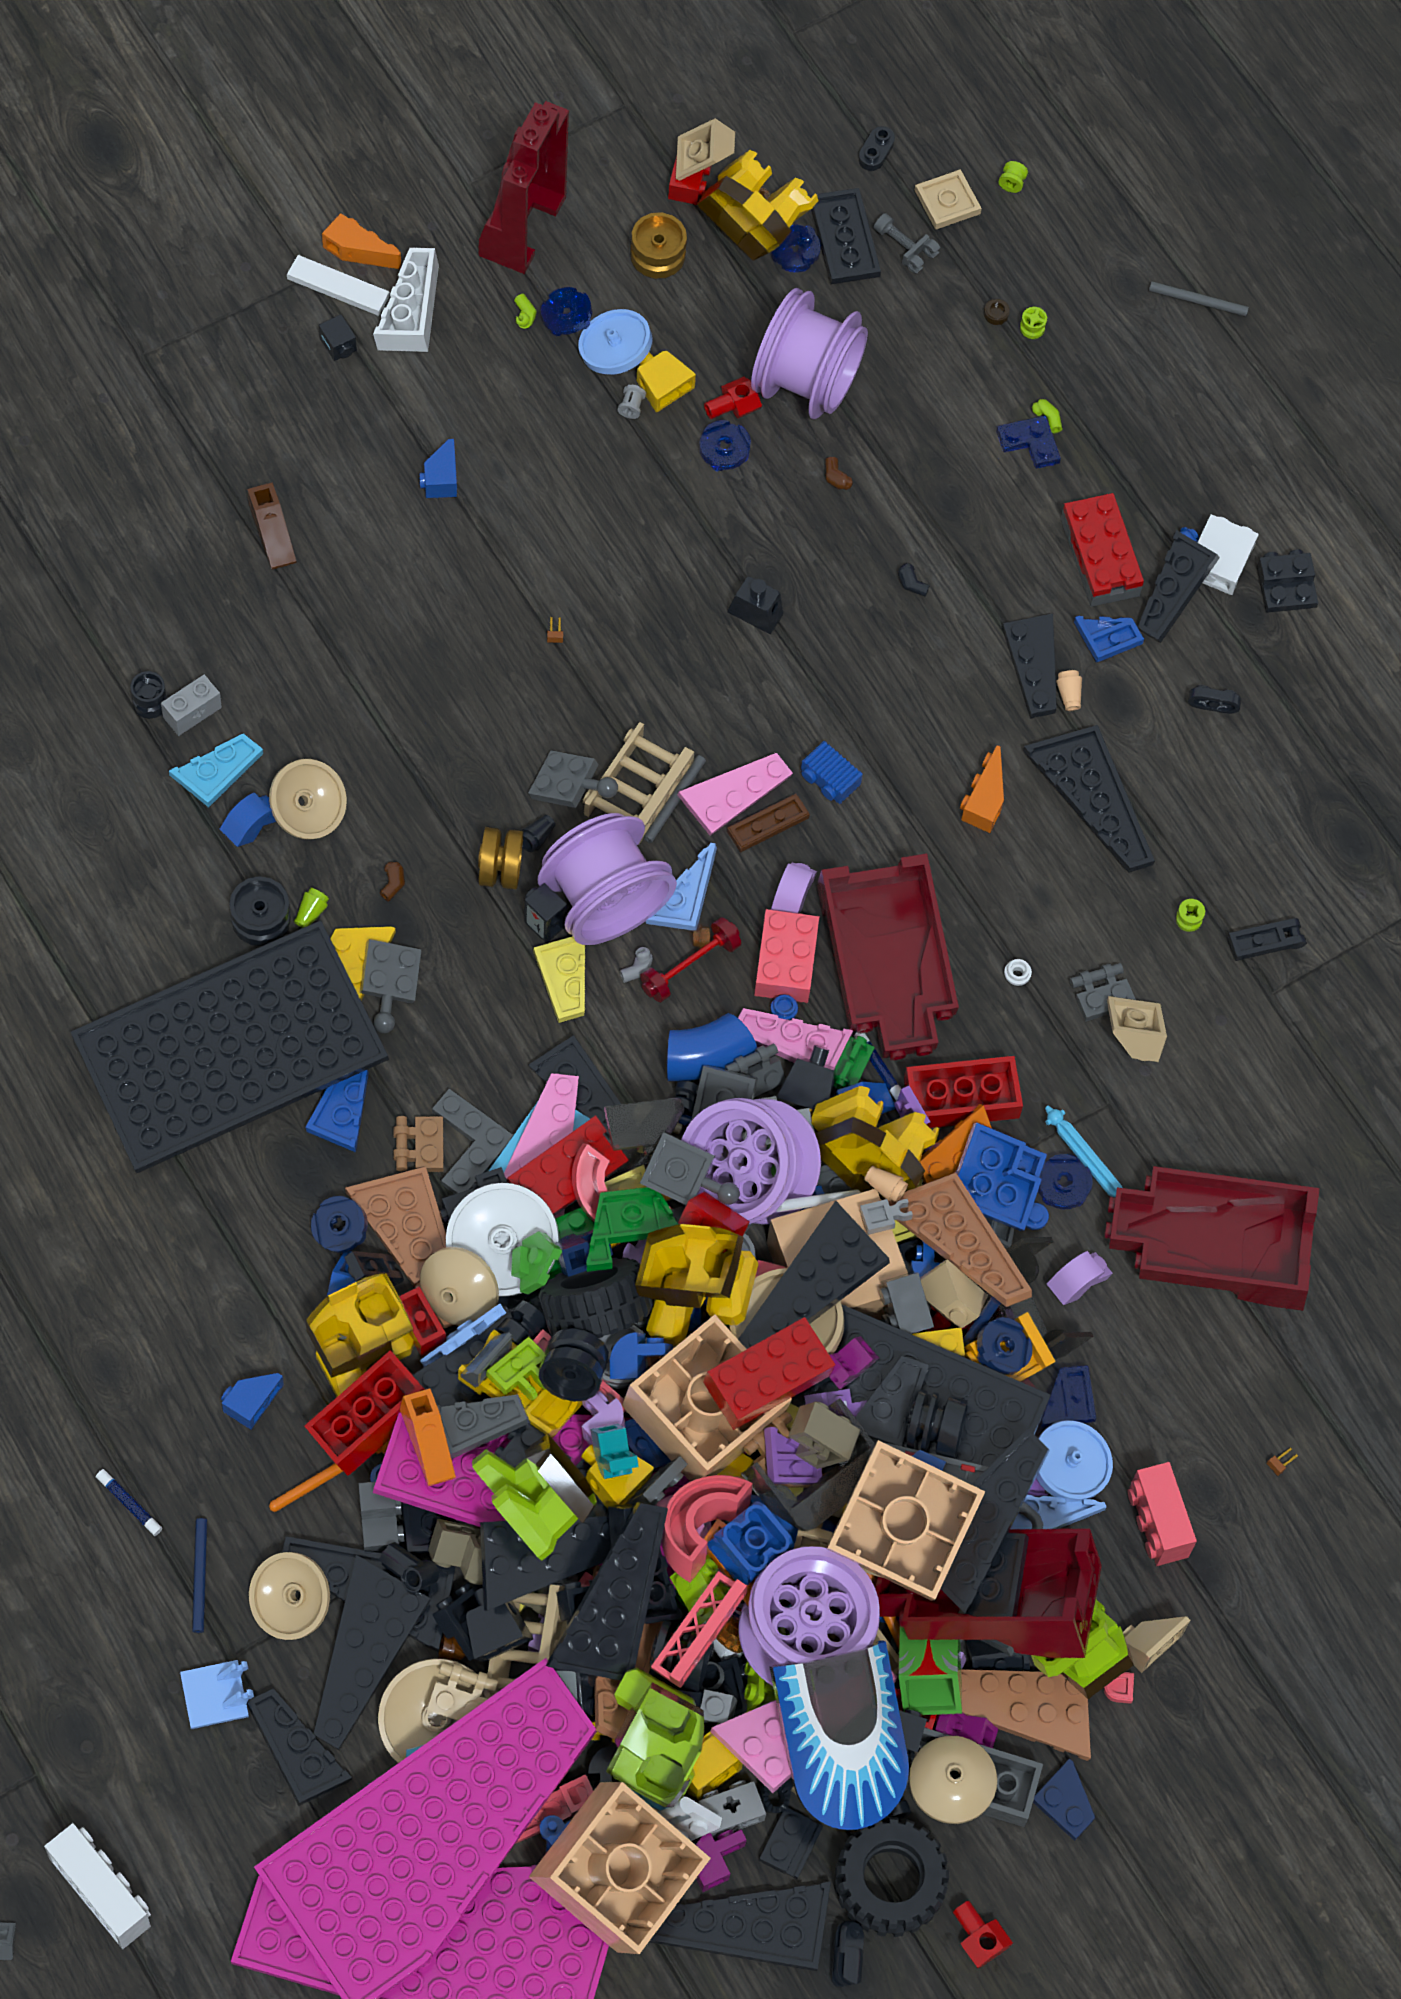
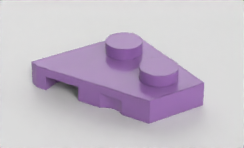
M775 1427L764 1429L768 1484L818 1485L823 1483L822 1468L816 1469L795 1455L799 1446L798 1442L777 1433L778 1429Z

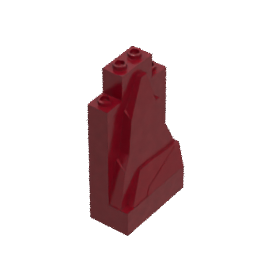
M545 101L544 105L535 102L522 127H518L512 141L507 162L503 167L501 185L494 210L479 238L480 257L522 274L526 273L535 256V249L527 246V218L531 210L535 208L556 217L566 199L569 110Z
M921 854L901 857L898 866L849 873L848 866L821 870L817 891L822 916H826L849 1030H857V1033L861 1034L871 1032L876 1027L882 1058L890 1057V1060H900L905 1058L907 1054L916 1053L917 1056H925L933 1053L932 1050H936L939 1043L934 1018H937L938 1021L953 1018L959 1005L928 855Z
M1153 1166L1152 1176L1146 1175L1144 1191L1117 1187L1116 1197L1110 1196L1108 1213H1113V1221L1106 1224L1105 1238L1110 1239L1109 1249L1137 1252L1135 1268L1140 1269L1139 1279L1227 1290L1238 1295L1237 1299L1303 1311L1309 1288L1310 1257L1319 1188Z
M1009 1530L1008 1533H1019L1029 1536L1017 1617H974L969 1614L958 1613L960 1608L941 1589L936 1599L931 1601L885 1578L876 1576L875 1590L879 1600V1616L899 1617L900 1626L905 1629L908 1640H997L1013 1647L1014 1652L1019 1654L1048 1658H1085L1102 1568L1091 1530Z

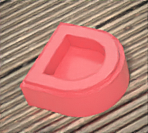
M1124 1672L1105 1686L1103 1689L1107 1698L1113 1702L1131 1704L1133 1701L1134 1673Z

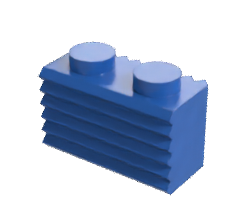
M823 741L802 761L801 765L804 779L811 784L816 783L828 800L832 801L834 799L839 804L852 794L862 781L863 774L861 771H858L846 758H843L838 751L831 748L826 741Z

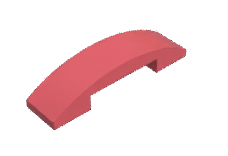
M586 1774L560 1786L559 1790L553 1792L516 1843L539 1834L541 1821L547 1816H558L563 1822L574 1817L593 1792Z

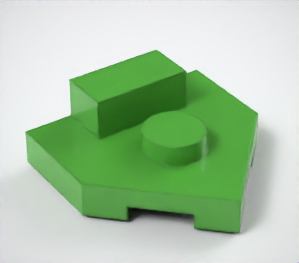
M538 1231L522 1240V1246L512 1250L511 1276L520 1278V1292L530 1294L546 1285L550 1274L547 1272L553 1260H558L562 1253V1249L555 1245L546 1233Z

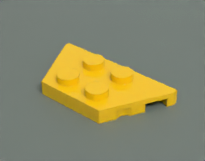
M394 927L335 929L331 937V941L360 1000L364 996V994L360 993L366 942L371 939L391 943L396 933Z

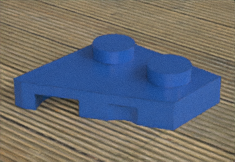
M1077 616L1074 620L1077 629L1096 662L1142 645L1144 641L1132 618L1112 619L1110 617H1099V620L1083 619V616Z

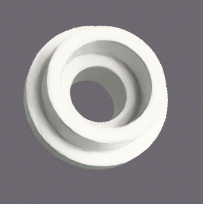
M1021 959L1010 961L1004 971L1006 980L1016 986L1026 984L1030 980L1032 973L1029 964ZM1020 971L1022 976H1016L1013 972Z

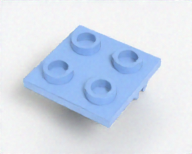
M238 1660L180 1672L191 1729L249 1717L246 1704L249 1699L254 1697L251 1689L244 1693L241 1680L243 1671L248 1669L247 1662L243 1661L239 1665Z

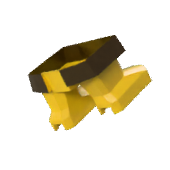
M749 150L722 170L718 175V182L704 192L697 205L754 261L779 247L792 232L790 230L792 223L811 210L818 202V197L815 193L810 198L807 191L800 188L804 181L794 178L772 193L766 200L758 191L771 176V167L768 165L763 169L761 164L754 160L757 153Z
M863 1086L853 1088L816 1105L811 1123L818 1131L815 1135L820 1148L821 1160L851 1189L859 1190L860 1193L874 1189L864 1180L872 1166L903 1177V1181L908 1183L906 1191L917 1187L925 1173L920 1163L923 1150L935 1144L939 1133L938 1127L932 1131L924 1123L925 1114L913 1112L877 1128V1123L883 1110V1101L881 1100L876 1104L868 1096L870 1089ZM879 1193L880 1199L884 1200L885 1198Z
M678 1224L648 1233L635 1286L639 1296L654 1299L646 1331L651 1338H664V1343L673 1344V1346L679 1345L686 1339L693 1308H701L706 1297H708L706 1311L710 1318L716 1315L723 1324L735 1326L745 1320L758 1262L751 1251L742 1250L743 1236L722 1228Z
M387 1273L366 1277L328 1295L306 1320V1331L317 1350L316 1358L336 1397L367 1371L366 1368L375 1364L390 1350L401 1360L411 1355L414 1347V1340L410 1335V1332L414 1331ZM340 1334L346 1336V1339H339L341 1337Z

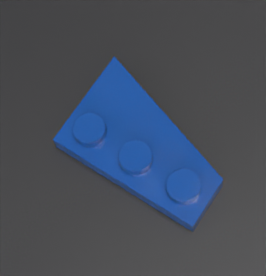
M368 1070L326 1089L306 1125L308 1133L356 1152L369 1075Z

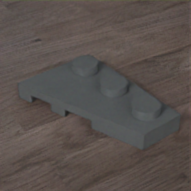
M518 1394L487 1398L481 1402L474 1403L457 1402L455 1405L444 1407L437 1405L452 1459L531 1423Z

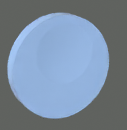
M626 309L611 310L595 317L586 325L579 338V351L584 363L591 370L601 374H619L634 368L647 356L652 345V333L645 318L637 312Z
M1061 1421L1049 1426L1038 1437L1050 1451L1036 1478L1040 1485L1052 1496L1066 1499V1502H1080L1096 1496L1109 1482L1113 1468L1112 1455L1104 1438L1092 1427L1078 1421Z

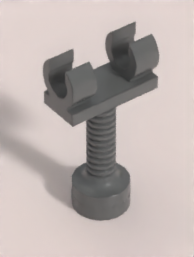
M884 213L876 221L874 230L881 235L889 234L909 250L904 254L902 264L904 266L907 265L911 272L917 274L924 264L923 260L917 255L923 250L928 257L934 258L939 253V244L935 240L930 239L927 234L917 243H914L893 225L894 219L887 213Z

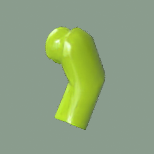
M520 294L514 300L521 310L519 317L516 316V323L520 328L525 329L532 326L537 311L525 294Z
M1039 399L1038 402L1033 404L1034 414L1037 416L1044 414L1047 417L1051 433L1062 431L1058 409L1046 399Z

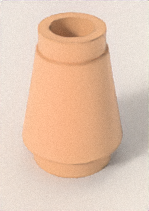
M1076 670L1059 673L1056 683L1065 705V710L1075 711L1080 709L1082 677L1079 676V672Z
M874 1166L869 1169L864 1179L888 1201L893 1200L896 1203L901 1199L908 1186V1183L903 1181V1177Z

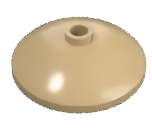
M301 759L284 766L273 779L269 793L270 808L277 823L287 833L300 839L310 840L328 835L340 824L346 810V791L340 777L331 767L313 759ZM299 797L304 799L303 806L298 802Z
M459 1247L443 1248L433 1253L422 1267L420 1274L421 1290L434 1313L446 1322L456 1326H460L470 1319L474 1322L497 1306L499 1289L495 1275L487 1263L475 1253Z
M295 1552L279 1553L266 1559L255 1571L249 1588V1604L258 1625L271 1636L284 1640L303 1638L314 1632L321 1625L327 1614L330 1603L328 1581L320 1566L308 1556ZM297 1590L301 1593L299 1600L295 1596Z
M944 1736L930 1741L919 1750L911 1764L909 1787L916 1804L929 1817L943 1823L961 1824L979 1817L989 1807L997 1788V1773L991 1757L979 1744L960 1736ZM953 1770L958 1771L960 1778L953 1779L950 1776V1772Z

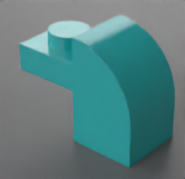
M617 1423L590 1429L595 1459L604 1479L631 1474L632 1468L639 1467L637 1455L629 1451L625 1427Z

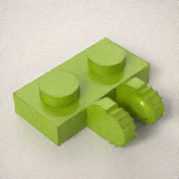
M528 1337L486 1371V1376L505 1395L518 1385L520 1391L529 1400L533 1401L538 1396L537 1391L526 1378L531 1375L533 1380L542 1389L546 1390L539 1380V1368L545 1352Z

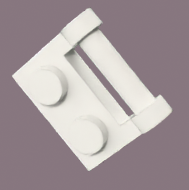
M682 1797L674 1807H668L658 1812L690 1841L719 1829L722 1817L688 1797Z

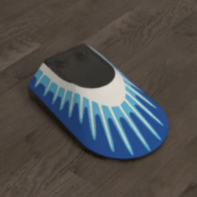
M877 1641L876 1644L863 1649L812 1661L769 1666L792 1781L797 1797L804 1808L822 1823L845 1830L865 1828L884 1819L902 1798L909 1775L908 1755L886 1641Z

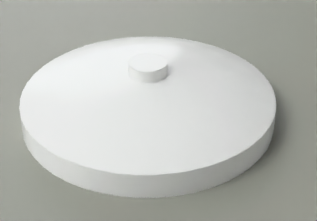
M496 1183L476 1189L458 1204L448 1223L446 1248L459 1247L478 1255L494 1273L498 1284L499 1296H513L522 1292H520V1278L511 1276L512 1250L522 1246V1240L538 1231L546 1233L555 1244L559 1240V1231L552 1211L538 1195L519 1185ZM553 1260L547 1273H549V1271L551 1270L555 1260Z

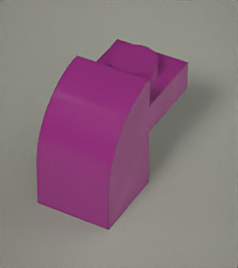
M861 1336L855 1337L838 1353L830 1355L836 1366L829 1378L839 1389H842L867 1370L879 1357Z
M962 1712L961 1714H938L935 1730L937 1732L950 1736L964 1737L990 1748L994 1746L998 1728L987 1718L969 1716Z
M733 1829L720 1834L716 1842L711 1833H708L697 1842L696 1846L711 1858L696 1877L702 1893L729 1880L730 1872L723 1857L745 1847L746 1838L742 1829L735 1833Z

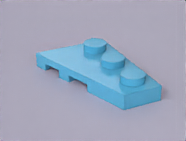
M241 734L215 747L214 751L202 757L197 756L191 759L190 763L180 768L175 767L169 770V775L207 807H210L263 755V749L245 734Z

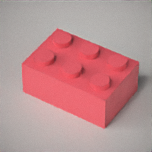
M766 909L754 996L776 998L780 995H789L797 1002L808 1003L819 916Z
M1170 1462L1137 1470L1129 1487L1130 1489H1128V1498L1132 1506L1136 1505L1139 1514L1136 1517L1140 1532H1145L1148 1541L1145 1543L1149 1558H1154L1156 1566L1189 1558L1197 1540Z

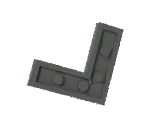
M448 1089L432 1108V1113L437 1117L443 1116L444 1122L473 1142L441 1180V1185L452 1193L457 1194L473 1188L472 1185L476 1184L475 1176L487 1172L513 1137V1134L451 1089Z

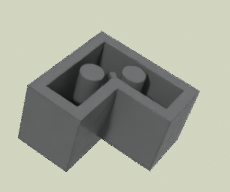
M910 1272L881 1281L880 1297L882 1303L888 1305L883 1307L885 1314L881 1316L882 1322L910 1334L934 1327L918 1272Z
M376 1482L359 1483L364 1550L382 1553L390 1543L396 1542L399 1544L404 1542L403 1525H397L396 1515H402L401 1502L373 1493Z

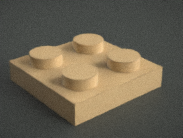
M961 169L915 185V192L935 230L981 214L982 208Z

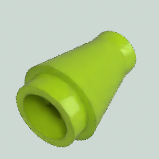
M310 888L308 893H304L294 923L301 928L311 925L328 907L326 903L329 898L322 892Z

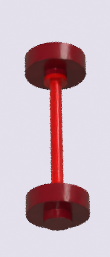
M723 917L714 921L711 924L714 940L664 975L662 973L659 974L651 967L640 974L644 992L650 998L653 997L657 1002H663L671 995L668 987V980L717 945L723 946L729 952H733L741 946L740 933L737 927Z

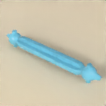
M1047 1106L1045 1108L1048 1114L1045 1121L1046 1124L1056 1126L1057 1133L1109 1196L1116 1197L1117 1187L1122 1188V1185L1071 1123L1063 1120L1064 1110H1057Z

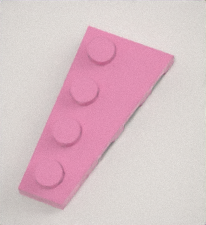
M775 753L679 791L677 795L711 836L791 777L793 773L780 756Z
M743 1008L738 1017L753 1035L757 1047H767L774 1043L778 1049V1053L775 1055L793 1063L796 1062L799 1056L810 1059L814 1045H818L830 1050L825 1064L835 1068L853 1033V1030L843 1029V1031L831 1029L828 1025L819 1024V1026L806 1024L803 1023V1020L781 1019L778 1018V1015Z

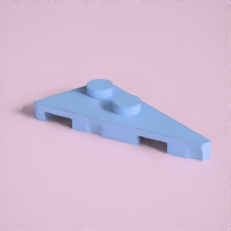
M710 843L707 848L700 852L698 860L689 870L686 869L676 880L677 885L672 897L656 914L647 919L646 924L697 931L717 850L716 843Z
M501 1304L489 1310L476 1321L472 1322L470 1319L460 1325L456 1331L446 1337L447 1341L420 1360L423 1366L426 1367L443 1355H448L476 1334L479 1335L506 1314Z
M1027 1495L1024 1500L1026 1504L1036 1510L1041 1516L1043 1529H1059L1106 1509L1105 1502H1097L1091 1499H1084L1080 1502H1066V1499L1060 1497H1034ZM1018 1512L1010 1529H1032V1524L1029 1519Z

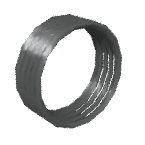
M709 1661L708 1665L714 1664L719 1669L720 1678L714 1686L710 1688L702 1686L701 1688L713 1691L722 1685L724 1672L720 1665Z

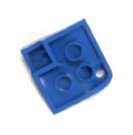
M974 1123L955 1173H957L985 1217L1016 1230L1024 1231L1042 1180L1039 1176L1047 1154L1025 1146V1142L979 1123Z

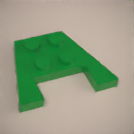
M648 1187L600 1193L586 1262L587 1272L612 1269L613 1262L609 1244L647 1240L648 1233L678 1225L673 1217L672 1210L661 1193Z

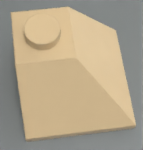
M715 118L678 136L676 179L680 181L733 154L735 131Z
M1108 996L1107 1005L1113 1034L1132 1058L1141 1061L1159 1062L1167 1038L1161 1005L1159 1003Z
M948 1259L920 1278L927 1303L953 1325L963 1328L980 1316L988 1294Z
M1185 1616L1144 1621L1136 1628L1130 1625L1123 1634L1131 1652L1134 1666L1141 1673L1145 1671L1182 1637L1191 1620Z

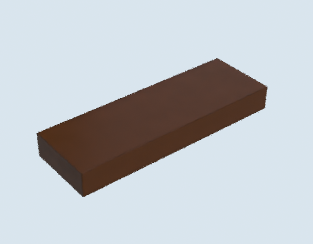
M794 794L728 827L727 833L741 853L809 819L810 814L798 795Z

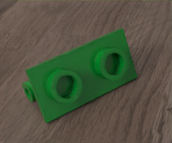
M864 1037L849 1038L835 1067L834 1088L842 1089L859 1082L875 1049L874 1046L866 1043L867 1039Z

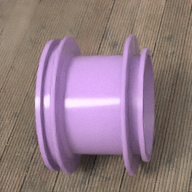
M794 288L780 304L765 333L754 364L751 387L753 391L761 392L765 399L775 395L780 387L810 400V418L817 419L824 412L833 413L844 399L862 360L868 331L866 327L861 326L862 317L860 312L855 311L843 323L813 311L814 295L812 291L803 293L801 289Z
M610 813L590 819L558 839L543 857L542 868L538 875V884L541 886L545 883L554 892H564L572 905L565 920V929L581 945L600 944L633 930L656 914L675 892L677 882L672 875L671 866L663 861L647 862L637 845L643 837L645 825L637 817Z
M745 1098L720 1101L701 1111L691 1121L682 1137V1141L715 1156L706 1177L721 1184L731 1182L737 1185L740 1191L739 1199L734 1204L726 1206L750 1221L749 1224H770L771 1219L798 1212L801 1209L781 1212L776 1210L783 1204L785 1199L812 1196L818 1183L821 1155L816 1135L811 1125L801 1113L781 1101ZM744 1128L747 1131V1137L745 1140L742 1138V1131L744 1130ZM768 1136L771 1139V1147L769 1149L766 1146ZM745 1157L747 1158V1165H746V1166H745V1164H744V1159H745ZM773 1164L776 1166V1174L774 1177L771 1174V1167ZM754 1183L757 1185L756 1195H754L752 1192V1186ZM701 1187L698 1195L705 1191L720 1201L717 1194Z
M815 1546L801 1547L783 1553L761 1571L752 1587L749 1607L745 1603L740 1614L739 1639L748 1663L763 1680L775 1688L777 1687L773 1667L803 1664L809 1695L824 1694L839 1688L857 1672L865 1654L868 1652V1648L872 1646L876 1638L880 1615L877 1592L869 1576L857 1563L827 1548ZM779 1600L789 1601L792 1607H783ZM831 1606L837 1614L832 1613L829 1607ZM806 1613L813 1615V1618L817 1619V1621L810 1620V1616L806 1615ZM777 1628H786L789 1631L790 1635L785 1636L780 1634ZM827 1634H835L840 1642L831 1641ZM801 1645H810L813 1648L814 1652H805L802 1649Z

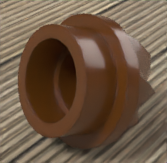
M443 1635L438 1658L459 1662L465 1656L463 1650L454 1636L447 1639Z

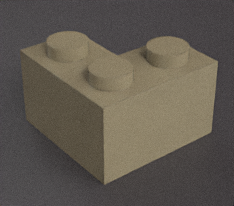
M812 1402L799 1407L788 1437L799 1443L795 1455L816 1469L848 1461L860 1429L852 1425L848 1418L831 1412L824 1403Z
M438 1519L428 1549L432 1561L441 1567L448 1568L451 1565L460 1567L467 1581L476 1585H482L480 1527Z

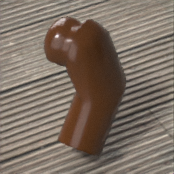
M826 458L827 482L838 489H850L853 484L852 478L838 470V458Z
M392 861L388 862L384 868V871L387 872L389 883L379 892L386 901H390L405 884L402 865Z

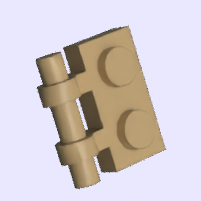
M442 1662L439 1674L448 1676L449 1680L447 1685L435 1682L427 1711L460 1720L488 1699L481 1696L483 1688L495 1692L498 1680L487 1677L488 1674L483 1672L477 1674L462 1669L463 1666L456 1663L453 1666ZM458 1680L475 1685L473 1692L470 1693L456 1688Z

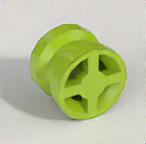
M1007 162L1003 169L1004 174L1000 176L998 183L1008 192H1020L1024 184L1023 180L1028 175V170L1019 162Z
M1029 307L1023 312L1020 331L1025 337L1037 339L1044 334L1047 322V315L1044 310L1039 307Z
M1196 899L1183 901L1176 915V923L1179 928L1187 932L1199 929L1205 916V907Z

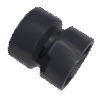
M145 671L137 674L132 679L130 685L134 710L143 718H157L162 715L161 702L167 699L164 680L156 672Z
M521 1301L511 1312L512 1318H505L495 1330L500 1334L508 1332L512 1334V1342L518 1346L528 1337L532 1339L542 1330H545L547 1323L545 1316L529 1302Z

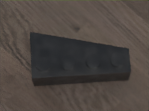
M636 1503L608 1506L611 1548ZM661 1549L659 1550L644 1624L684 1619L682 1611L678 1608L675 1600L677 1594L674 1584L670 1583L666 1569L668 1567L665 1556H662Z

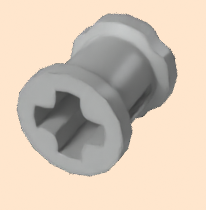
M637 385L625 386L623 390L625 396L623 402L618 406V412L626 418L636 419L640 416L641 410L639 408L641 401L646 397V391Z

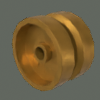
M650 213L641 217L635 223L631 234V262L636 270L644 276L654 279L667 278L676 274L682 268L686 257L687 235L682 222L673 215L666 213Z
M485 827L478 862L480 886L493 887L497 881L498 871H501V885L503 888L517 889L521 866L523 831L509 830L506 833L504 846H501L500 830L498 828Z

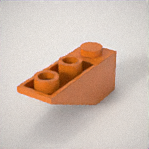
M340 213L322 233L323 248L343 261L395 269L401 267V252L394 245L382 241L373 231H367L361 227L353 218H347Z
M998 745L993 754L987 753L982 767L985 768L982 775L976 774L971 788L974 790L971 796L966 794L960 806V809L963 810L962 821L988 833H991L1004 802L1001 747Z
M431 1389L403 1396L400 1412L427 1485L432 1486L455 1479L456 1475L441 1416Z

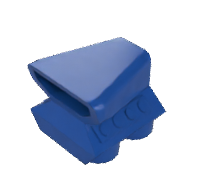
M758 1501L714 1534V1538L707 1544L709 1550L735 1581L738 1579L747 1586L770 1562L794 1547L790 1534L766 1505Z

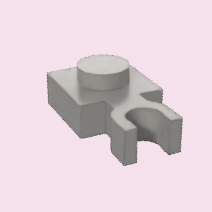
M887 1199L861 1205L860 1213L867 1234L870 1235L894 1229V1220H912V1211L907 1213L900 1211L901 1208L908 1207V1199L900 1200L893 1206H889Z

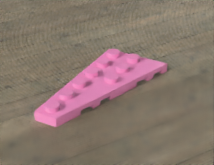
M551 1073L504 1172L506 1179L573 1132L579 1076ZM565 1209L556 1214L554 1217L558 1218L564 1215Z
M870 1660L862 1663L853 1677L839 1688L824 1694L809 1695L816 1718L824 1733L831 1740L867 1709L870 1702H874L877 1699ZM892 1672L893 1681L895 1683L897 1681V1676ZM779 1699L711 1728V1733L772 1793L793 1775Z

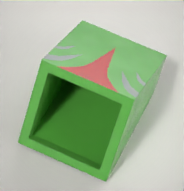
M900 1626L899 1683L903 1712L909 1709L917 1711L922 1715L962 1713L960 1640H908L905 1629Z

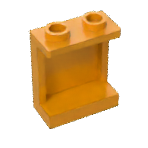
M1028 1312L1017 1317L1015 1321L1021 1324L1024 1328L1022 1332L1025 1334L1026 1339L1030 1338L1032 1342L1031 1359L1017 1373L1006 1375L1020 1382L1056 1362ZM976 1340L964 1347L966 1350L965 1358L980 1364L977 1358L979 1352ZM1002 1341L1000 1343L1001 1349L1004 1352L1009 1351V1348L1005 1346V1341Z

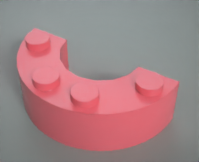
M583 1143L573 1163L572 1186L578 1204L585 1214L595 1222L600 1193L608 1192L604 1180L609 1160L590 1145Z
M707 1476L687 1483L672 1496L666 1507L668 1511L664 1525L662 1546L668 1563L679 1576L691 1582L706 1562L708 1542L699 1536L696 1529L703 1523L719 1519L731 1522L745 1511L751 1502L753 1483L733 1476Z

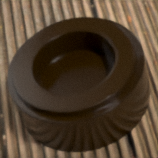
M992 299L986 303L984 317L990 324L1001 325L1008 320L1010 308L1005 301Z

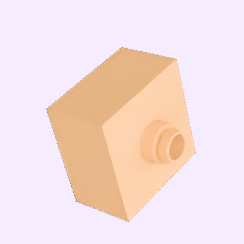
M872 1189L835 1201L867 1233L860 1213V1206L881 1201L878 1191ZM835 1201L771 1219L767 1245L774 1264L785 1266V1268L791 1265ZM892 1229L868 1235L889 1257L890 1263L840 1301L841 1304L877 1320L882 1319L881 1316L885 1314L883 1307L888 1306L882 1303L880 1297L881 1281L908 1273Z
M716 1315L712 1316L631 1383L622 1407L671 1461L679 1456L683 1458L688 1465L681 1472L690 1482L702 1477L719 1474L745 1452L743 1447L754 1436L787 1411L792 1401V1398L739 1428L732 1429L703 1381L707 1371L745 1351L746 1348Z
M878 1440L831 1537L827 1550L853 1561L860 1567L931 1601L935 1600L985 1491Z
M600 1782L530 1874L529 1878L616 1952L640 1954L711 1858L623 1782Z

